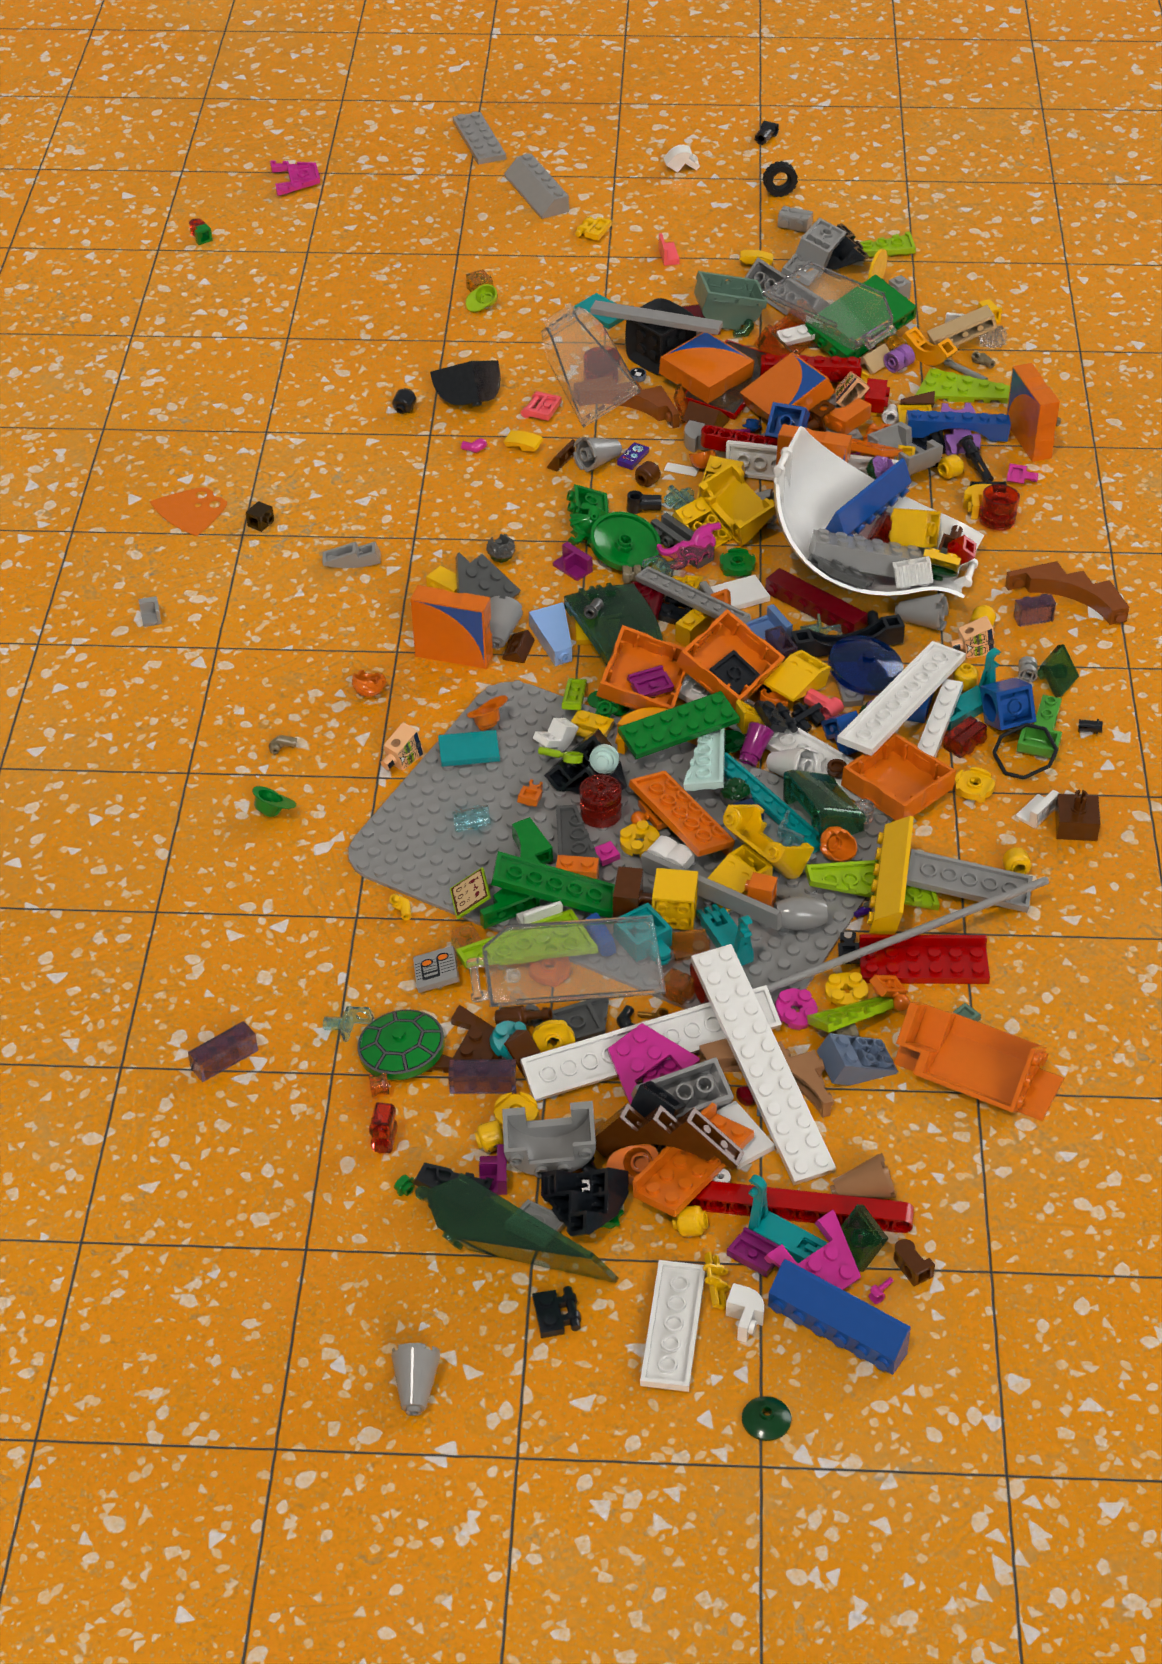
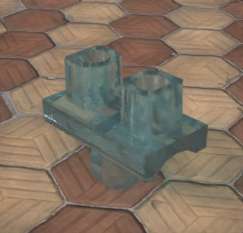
M670 485L668 487L670 493L663 498L667 506L671 507L674 505L673 509L675 511L694 500V491L691 488H682L678 491L673 485Z
M487 804L452 812L456 832L470 829L476 831L478 827L491 825L489 806Z

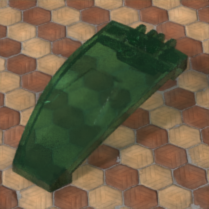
M607 583L606 587L603 588L601 585H596V588L590 586L589 590L586 591L584 588H579L577 593L564 596L566 611L570 616H574L606 666L612 655L622 625L663 641L657 619L651 607L634 584L612 585ZM600 598L604 606L599 610L596 618L588 619L584 615V608L590 605L593 599Z

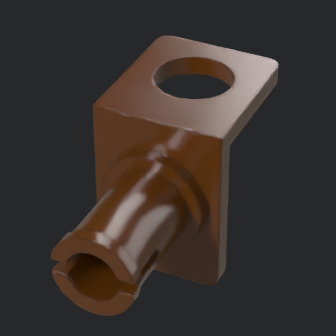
M823 400L810 410L812 420L808 422L807 428L826 432L823 417L834 410L835 406ZM822 406H828V409L825 411L819 410Z
M954 525L951 528L950 535L943 534L938 548L940 552L942 547L947 549L949 542L961 536L963 532L961 526L956 531L958 525Z

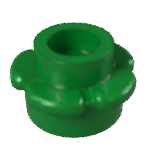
M407 1175L401 1176L394 1185L398 1195H410L415 1189L413 1184L415 1179Z

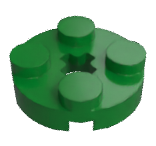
M731 548L728 550V553L724 554L723 552L721 554L719 565L725 576L748 577L751 576L752 571L755 569L756 558L754 554H749L746 549Z

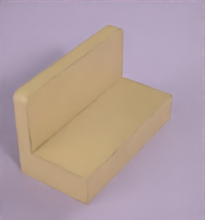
M884 343L860 357L861 365L865 363L870 374L885 367L884 355L890 352L887 345Z

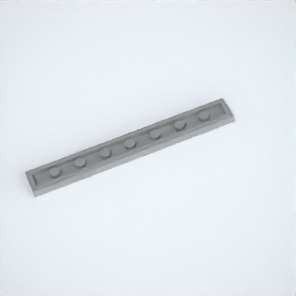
M595 300L590 308V313L594 315L715 335L719 334L723 326V321L597 300Z
M649 566L635 576L637 582L715 619L728 609L745 624L751 620L750 614Z
M646 851L641 855L643 871L654 876L656 875L657 868L687 870ZM698 874V896L743 916L749 915L752 920L777 931L782 927L780 910Z

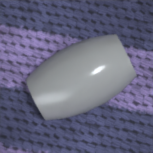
M798 896L774 903V908L781 911V928L808 930L827 923L828 911L825 900Z

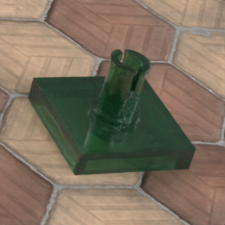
M1064 644L1058 645L1043 661L1040 669H1038L1039 679L1047 680L1055 697H1062L1079 677Z
M857 1204L841 1228L859 1272H864L889 1238L866 1207Z

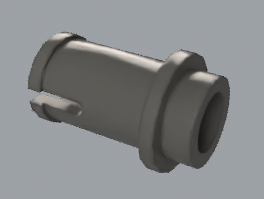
M600 598L593 599L592 603L584 608V615L588 619L596 618L599 610L604 606L603 601Z

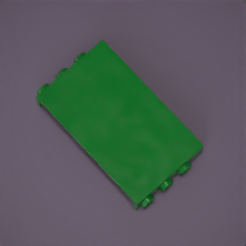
M875 274L807 321L805 326L810 335H815V339L812 341L831 357L859 358L915 319L917 306Z

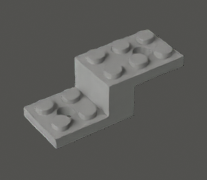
M819 218L802 236L796 253L784 265L781 273L809 287L826 268L833 250L844 239L847 232Z

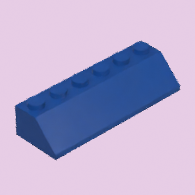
M900 459L837 510L827 525L826 530L831 533L843 532L847 536L854 537L855 533L860 534L864 530L866 524H872L877 515H883L888 506H894L899 497H905L909 492L908 487L912 483L905 459Z
M786 1259L783 1260L769 1291L768 1307L774 1312L792 1319L794 1323L812 1330L816 1335L823 1336L832 1341L836 1346L854 1353L859 1359H865L874 1364L879 1370L893 1375L907 1355L911 1326Z

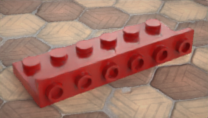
M788 354L761 355V375ZM799 355L801 359L827 376L832 382H842L849 372H853L861 378V358Z
M861 934L859 936V947L863 948L891 937L893 934ZM917 935L860 957V974L866 983H871L869 980L874 975L896 976L902 984H989L990 974L986 949L987 936Z

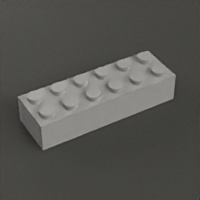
M814 529L809 546V554H815L829 561L835 559L843 563L842 566L846 568L852 566L860 572L893 578L892 562L923 557L921 550L913 545L906 547L901 546L897 542L885 543L875 538L868 540L860 535L852 537L847 536L843 532L831 533L826 529Z

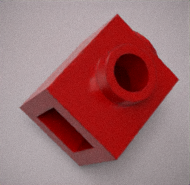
M962 535L948 543L947 553L956 554L958 558H961L960 565L975 558L977 543L966 535Z

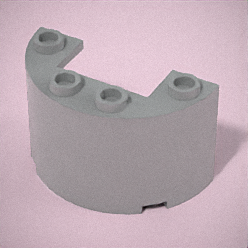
M898 422L867 434L868 442L898 448V445L916 447L915 455L908 456L903 452L898 453L899 460L905 459L910 475L935 466L942 457L943 445L933 439L927 441V450L913 444L912 428L903 422Z
M593 1101L570 1103L571 1117L527 1121L525 1107L502 1109L504 1154L507 1161L516 1169L530 1175H535L538 1178H541V1172L552 1170L574 1172L586 1165L592 1159L596 1150Z

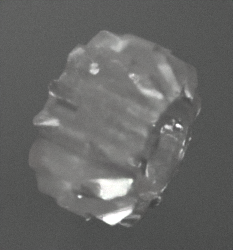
M997 325L996 329L979 336L980 343L983 344V347H989V349L1001 348L1006 342L1007 332L1002 325Z

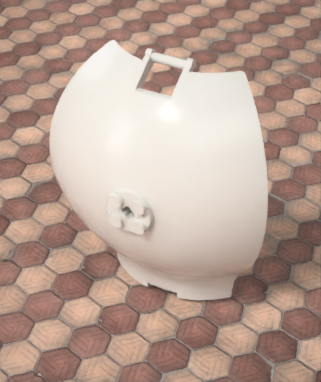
M800 426L789 447L782 448L779 462L773 469L775 473L774 503L776 515L788 544L799 559L823 579L855 592L890 596L937 590L964 598L966 595L962 594V587L969 588L972 586V576L974 570L978 567V560L975 558L959 566L958 574L960 569L966 571L963 577L957 578V575L955 577L943 578L942 581L933 579V583H929L927 586L914 585L904 590L896 588L893 577L859 571L858 573L874 579L871 587L861 589L828 575L817 567L818 564L808 560L813 530L826 529L835 512L875 479L835 455L818 442L804 427ZM906 496L903 498L899 497L894 506H888L883 515H877L872 524H866L864 530L860 534L855 533L854 536L860 535L868 540L875 538L885 543H890L889 533L892 529L891 513L893 508L936 510ZM941 513L938 548L943 534L950 535L952 526L958 525L956 531L961 526L963 528L961 536L966 535L977 543V550L984 534ZM918 547L921 550L922 556L925 549L929 550V548ZM942 547L940 553L947 555V549Z

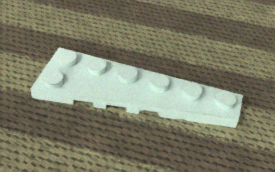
M725 728L698 737V744L694 749V757L690 761V769L687 771L683 783L685 791L724 788Z

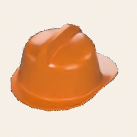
M502 695L490 699L476 710L469 712L467 717L473 718L480 731L488 730L494 727L500 720L499 708L506 703L508 697Z
M651 1144L628 1146L612 1153L608 1158L606 1167L629 1171L628 1182L630 1185L635 1175L641 1173L647 1167V1164L659 1155V1152Z

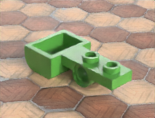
M1043 695L1034 725L1046 727L1059 750L1062 732L1056 731L1055 726L1062 698ZM1030 727L1022 729L1017 744V752L1051 759L1054 748L1045 732Z

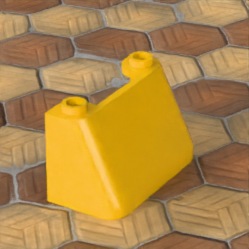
M732 462L698 484L700 497L704 498L732 538L742 547L776 513V509L772 499L765 498L762 500L744 482L745 473L743 469L737 467Z
M728 805L723 815V823L742 844H746L773 865V869L787 879H797L800 877L815 848L809 843H802L801 846L785 847L781 843L769 838L763 833L767 823L762 821L761 813H764L765 810L759 805Z

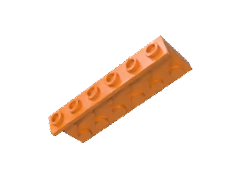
M665 770L630 779L629 787L697 857L717 851H722L727 856L732 852L735 840Z
M712 1102L701 1111L702 1115L741 1149L754 1138V1130L717 1114V1105ZM670 1146L664 1147L660 1154L654 1160H651L641 1173L633 1178V1197L676 1217L726 1165L716 1156L706 1161L687 1151Z

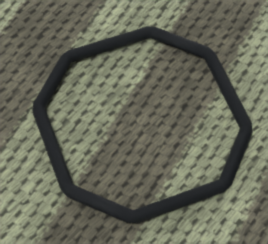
M1025 723L999 736L993 749V756L1004 775L1027 779L1052 766L1058 752V747L1046 727ZM1025 727L1043 730L1054 748L1048 765L1024 776L1007 772L996 753L1002 738Z

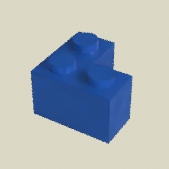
M857 711L840 714L821 721L826 739L835 738L838 750L845 755L858 752V750L838 743L837 736L859 715Z

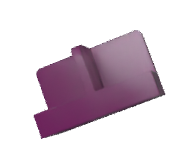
M566 542L562 544V557L555 560L553 566L574 580L579 581L593 572V559L574 545Z
M497 1144V1156H480L479 1178L486 1179L488 1177L494 1179L486 1195H507V1159L504 1154V1144Z

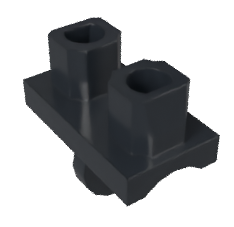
M800 702L794 704L791 715L797 722L796 726L807 733L812 729L809 721L816 727L820 726L821 721L826 719L820 712L823 706L817 703L809 708L807 704L803 705Z

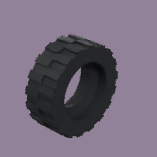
M777 161L770 164L763 173V184L767 191L775 197L788 195L796 188L798 183L797 173L788 162ZM781 172L785 173L787 181L780 186L773 183L774 176Z

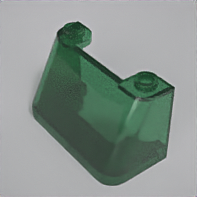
M794 769L784 772L783 800L788 805L798 801L812 817L811 826L818 829L819 835L816 836V840L820 844L821 834L829 827H841L851 835L864 831V822L866 821L864 812L860 811L836 783L834 777H831L829 774Z

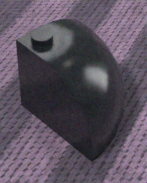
M498 360L469 361L430 372L432 383L442 399L453 405L472 404V407L482 406V402L494 399L500 388L501 375Z

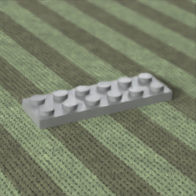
M472 112L465 115L459 114L453 117L454 125L478 165L506 160V153L481 112Z
M911 849L906 885L981 902L1032 882L1033 876ZM1031 891L995 906L1027 913L1030 905Z

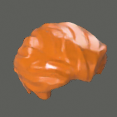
M360 670L358 674L354 673L352 678L353 688L358 694L365 697L379 694L387 683L385 676L379 672L371 674Z
M834 826L827 828L821 834L820 850L827 859L834 862H846L856 855L857 842L847 830Z

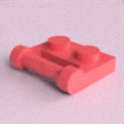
M536 391L532 395V400L522 409L521 415L524 418L534 417L549 421L561 404L562 399L560 396Z

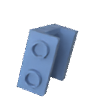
M774 604L767 606V615L746 623L757 636L772 646L791 640L793 625Z

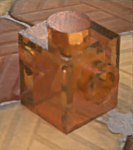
M673 967L661 980L660 995L672 1002L683 1005L695 993L694 978Z

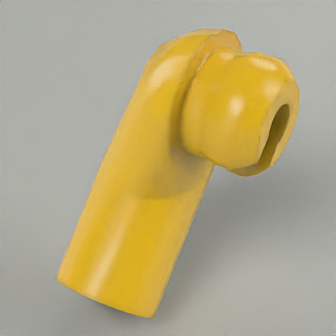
M397 894L391 895L389 902L392 907L401 911V918L403 920H410L412 916L409 900Z

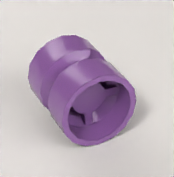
M903 344L884 355V364L892 373L900 371L915 361V353L907 344Z

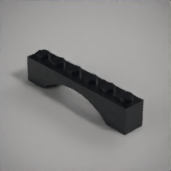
M897 614L881 617L871 625L847 634L828 635L811 629L791 631L790 649L792 654L803 650L814 657L901 644L904 640L905 625L900 615Z

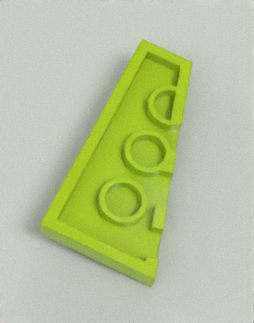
M910 231L905 232L903 236L895 234L889 239L881 237L875 242L871 240L860 242L863 246L862 250L869 257H874L879 249H885L888 256L916 253V247Z
M878 996L807 1015L808 1024L830 1033L871 1016L886 1013L887 1010L894 1008L893 999Z

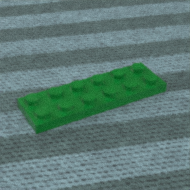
M722 691L620 726L618 727V733L634 758L639 759L737 724L740 721V717Z
M498 851L491 885L553 903L561 901L564 906L592 914L597 912L599 916L612 918L615 884Z

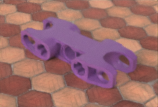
M942 403L941 412L975 413L971 403H964V408L961 410L951 409L948 403ZM950 428V434H945L944 436L945 454L947 456L965 453L963 447L959 446V441L967 435L973 436V442L976 447L980 448L981 445L980 434H971L969 429Z

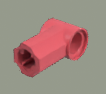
M812 688L807 691L804 697V703L811 707L820 703L823 706L820 712L826 719L837 716L844 710V705L839 698L832 697L830 699Z

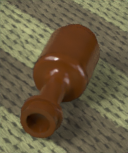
M524 1006L501 1007L500 1010L495 1012L496 1025L503 1021H520L527 1025L528 1020L543 1019L545 1022L553 1018V1012L550 1007H543L539 1011H527Z

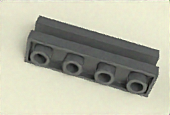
M667 512L661 515V521L657 518L651 521V525L659 534L661 543L668 548L683 540L690 541L694 534V531ZM710 546L707 550L679 551L677 555L699 569L714 560V547Z

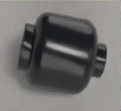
M408 388L400 389L396 392L392 405L396 412L400 414L410 413L416 403V396Z

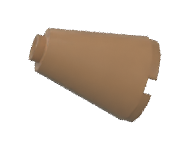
M882 1153L875 1155L833 1180L834 1185L830 1186L831 1193L837 1195L874 1199H892L896 1197L888 1167L885 1166V1159Z

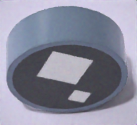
M634 368L630 370L631 381L642 382L646 379V371L644 369Z

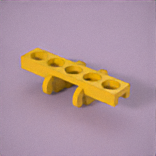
M708 1252L704 1255L706 1264L703 1266V1271L707 1272L705 1283L709 1284L712 1306L723 1310L726 1308L725 1292L731 1290V1285H727V1282L722 1281L719 1276L728 1274V1269L720 1265L719 1255L712 1256L711 1252Z

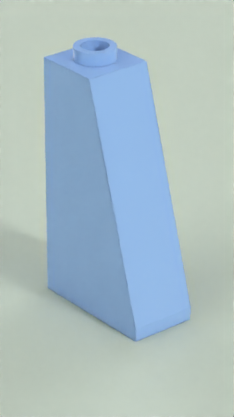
M564 603L530 611L529 627L553 664L558 666L571 662L572 644Z

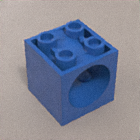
M1014 677L980 686L984 723L999 730H1005L1025 723L1036 722L1032 684Z

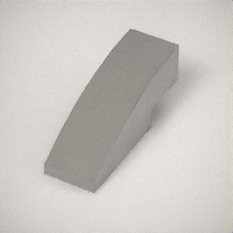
M355 541L324 551L322 563L324 566L334 568L371 566L381 563V551L376 542L358 546Z

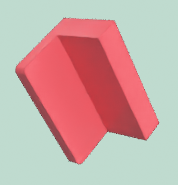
M659 233V252L664 266L679 264L680 259L674 242L665 243L662 233Z

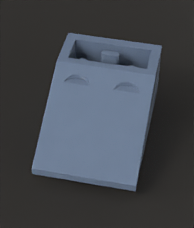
M829 1033L817 1050L832 1084L850 1086L898 1073L882 1039Z

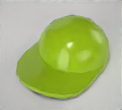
M484 284L476 288L466 298L467 309L470 312H478L492 306L498 298L496 288L490 284Z

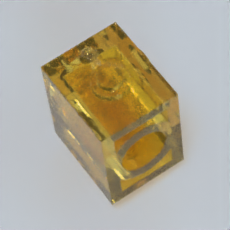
M483 269L466 274V285L470 292L484 284L493 285L492 277Z

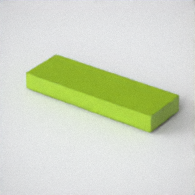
M568 679L562 701V709L581 710L587 687L586 679Z

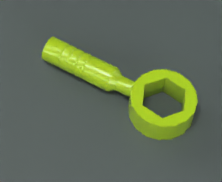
M539 747L538 754L554 758L562 757L566 763L579 764L583 762V753L567 751L562 753L559 750Z

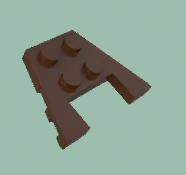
M459 1005L451 1018V1024L468 1029L469 1031L454 1057L442 1054L437 1063L426 1072H432V1069L443 1070V1073H452L453 1070L465 1071V1074L493 1075L503 1057L501 1055L498 1057L490 1046L489 1039L494 1027Z

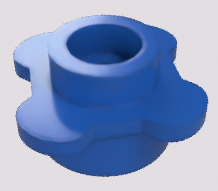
M748 418L743 427H747L750 431H757V429L762 428V425H759L760 420Z

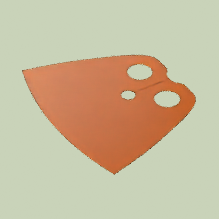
M206 487L194 488L149 501L165 520L195 536H198L211 525L227 506L226 500L214 496L213 491ZM198 492H206L207 496L198 498L196 494ZM213 501L220 502V506L216 508L210 507L209 504ZM199 503L201 506L196 507L195 504Z

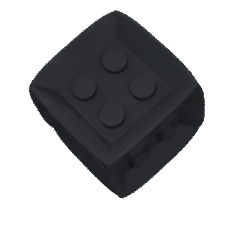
M664 298L654 299L640 307L694 316L685 308ZM627 320L625 328L626 353L629 359L637 365L656 375H661L659 374L660 357L695 337L697 331Z

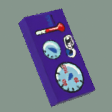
M634 442L617 460V465L633 470L649 453V447Z

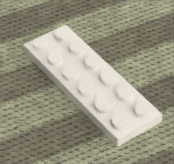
M659 1260L640 1386L689 1392L706 1273L703 1271L704 1265Z

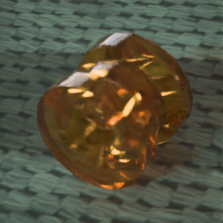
M382 1073L380 1076L369 1075L371 1096L376 1097L380 1093L388 1095L387 1073Z

